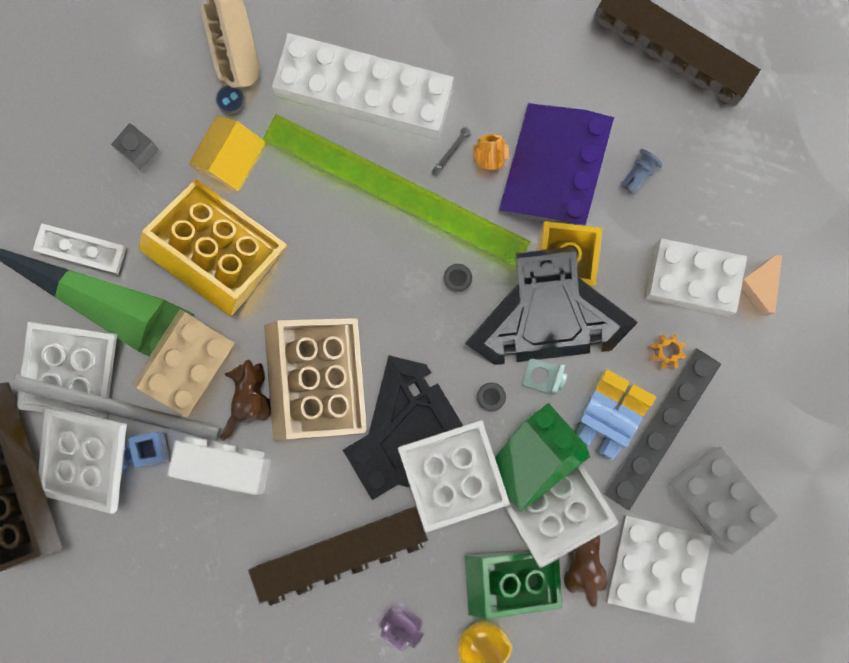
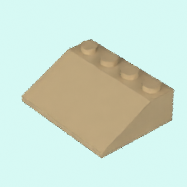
M358 319L277 320L264 325L273 441L367 433Z

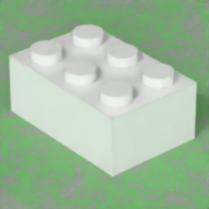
M661 238L654 247L644 299L726 317L737 313L747 256Z
M185 436L184 441L175 440L167 476L254 495L264 494L271 459L264 458L265 452L244 448L243 453L235 452L236 446L214 442V447L207 446L208 440Z

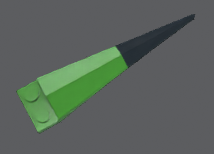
M0 248V262L107 332L117 334L118 339L147 356L151 355L179 309L192 317L194 315L192 312L164 299Z

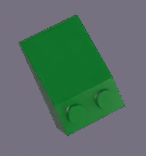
M547 403L522 424L495 456V460L507 495L522 512L591 456L583 440L550 403Z
M530 550L490 552L465 556L468 615L487 620L562 608L559 558L540 568Z

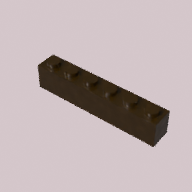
M602 0L594 14L600 25L607 29L613 28L618 31L624 40L631 44L637 43L642 46L648 55L666 61L672 70L690 76L696 85L717 93L718 98L725 103L737 105L761 71L760 68L650 0Z
M414 506L248 569L259 603L267 601L269 606L286 600L284 595L296 591L297 595H301L313 590L312 584L323 580L325 585L341 579L340 573L351 570L352 574H356L369 569L368 563L379 559L380 564L396 559L395 553L407 549L408 554L424 548L423 542L428 541L418 510Z

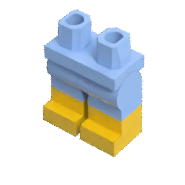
M606 369L601 373L577 421L579 427L576 434L583 440L586 446H590L595 435L604 438L605 440L598 453L613 460L621 449L629 445L631 438L647 410L656 399V396L635 384L628 386L629 381Z

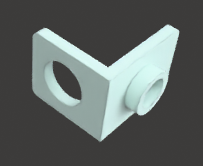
M534 358L530 359L522 385L554 395L558 389L563 390L567 378V373L563 372L565 365L555 366ZM537 367L544 368L548 373L547 381L543 384L535 383L531 378L533 369Z

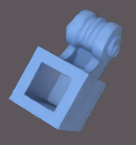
M156 431L128 438L129 445L124 444L122 471H126V468L132 464L134 467H145L170 461L164 432Z

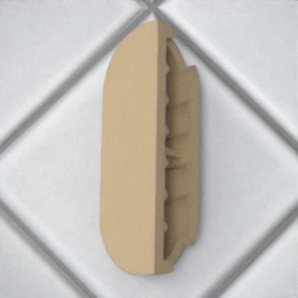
M206 0V4L201 3L202 18L219 80L225 81L231 88H244L254 84L259 76V61L243 0Z

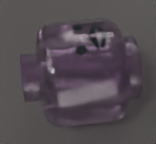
M399 606L396 609L391 607L378 625L382 628L380 632L382 639L399 651H404L408 646L414 649L424 635L420 631L423 624L422 619L405 606Z

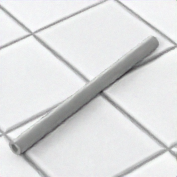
M15 375L12 383V389L214 441H216L219 430L218 426Z

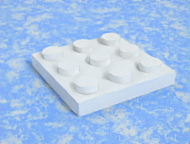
M27 322L21 376L109 398L117 334ZM22 391L18 393L17 409L44 413L45 408L54 407L102 419L107 417V413Z
M54 407L45 408L38 470L45 496L107 513L116 512L118 509L126 424Z
M482 420L398 447L425 533L510 505Z
M583 464L522 512L509 496L510 505L505 506L540 568L618 525L617 518Z
M624 515L606 602L694 623L712 536Z

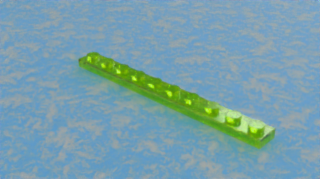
M275 114L263 136V140L266 143L515 268V253L526 252L531 242L278 114Z

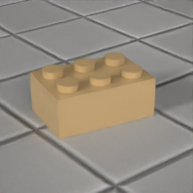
M179 309L132 384L138 390L188 418L235 343Z

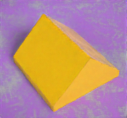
M217 115L189 161V165L239 192L267 143L240 122Z

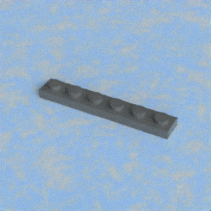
M698 348L693 351L603 495L630 511L721 366L720 362Z

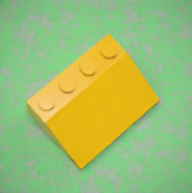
M195 179L142 230L138 250L231 317L251 295L285 250L287 244Z

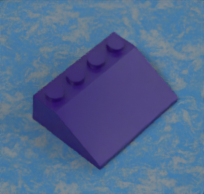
M528 103L499 212L540 223L546 221L586 226L614 117L584 109Z

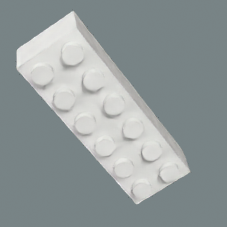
M288 33L272 88L275 96L439 140L453 90L454 77Z

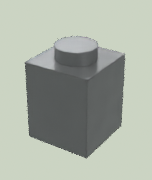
M131 123L125 127L111 144L139 170L146 165L158 150L153 141Z

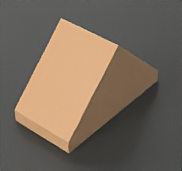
M775 255L743 278L741 289L762 316H769L776 311L782 261L781 255Z

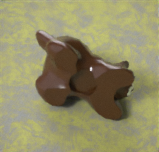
M247 359L232 371L225 373L226 377L234 381L235 393L231 401V416L220 436V440L225 441L229 438L238 423H249L256 420L265 421L270 416V399L261 393V387L265 380V371L261 363L253 366L251 360Z
M600 535L568 552L570 567L564 576L567 590L571 593H585L586 600L593 608L597 606L598 602L597 591H603L607 586L606 570L600 563L599 557Z

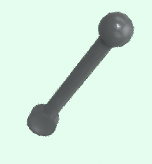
M463 127L460 130V136L433 168L432 173L434 175L441 171L444 164L464 138L471 135L469 127Z

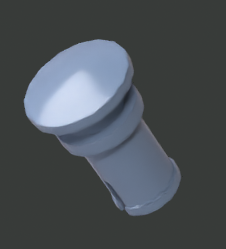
M642 148L639 151L642 155L641 159L637 158L634 163L636 165L620 183L634 195L645 179L655 173L654 168L656 166L659 168L664 166L656 155Z

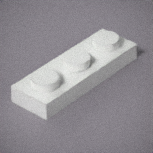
M41 223L33 251L118 275L127 247Z

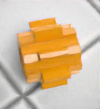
M482 135L481 138L477 139L478 145H473V152L480 168L492 170L500 169L501 166L505 165V159H509V145H506L502 135Z
M663 334L658 336L659 344L653 343L650 345L655 351V355L650 359H657L660 362V369L665 368L667 364L671 365L673 369L677 368V362H679L677 359L683 360L687 357L682 353V348L686 343L679 344L677 342V334H673L669 340ZM670 345L674 350V355L666 358L663 355L662 348Z

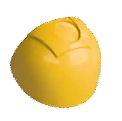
M487 621L476 622L464 631L459 640V658L461 663H505L512 653V644L498 626Z

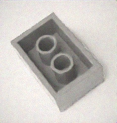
M722 447L711 448L669 483L715 542L728 554L733 555L778 518L776 513Z

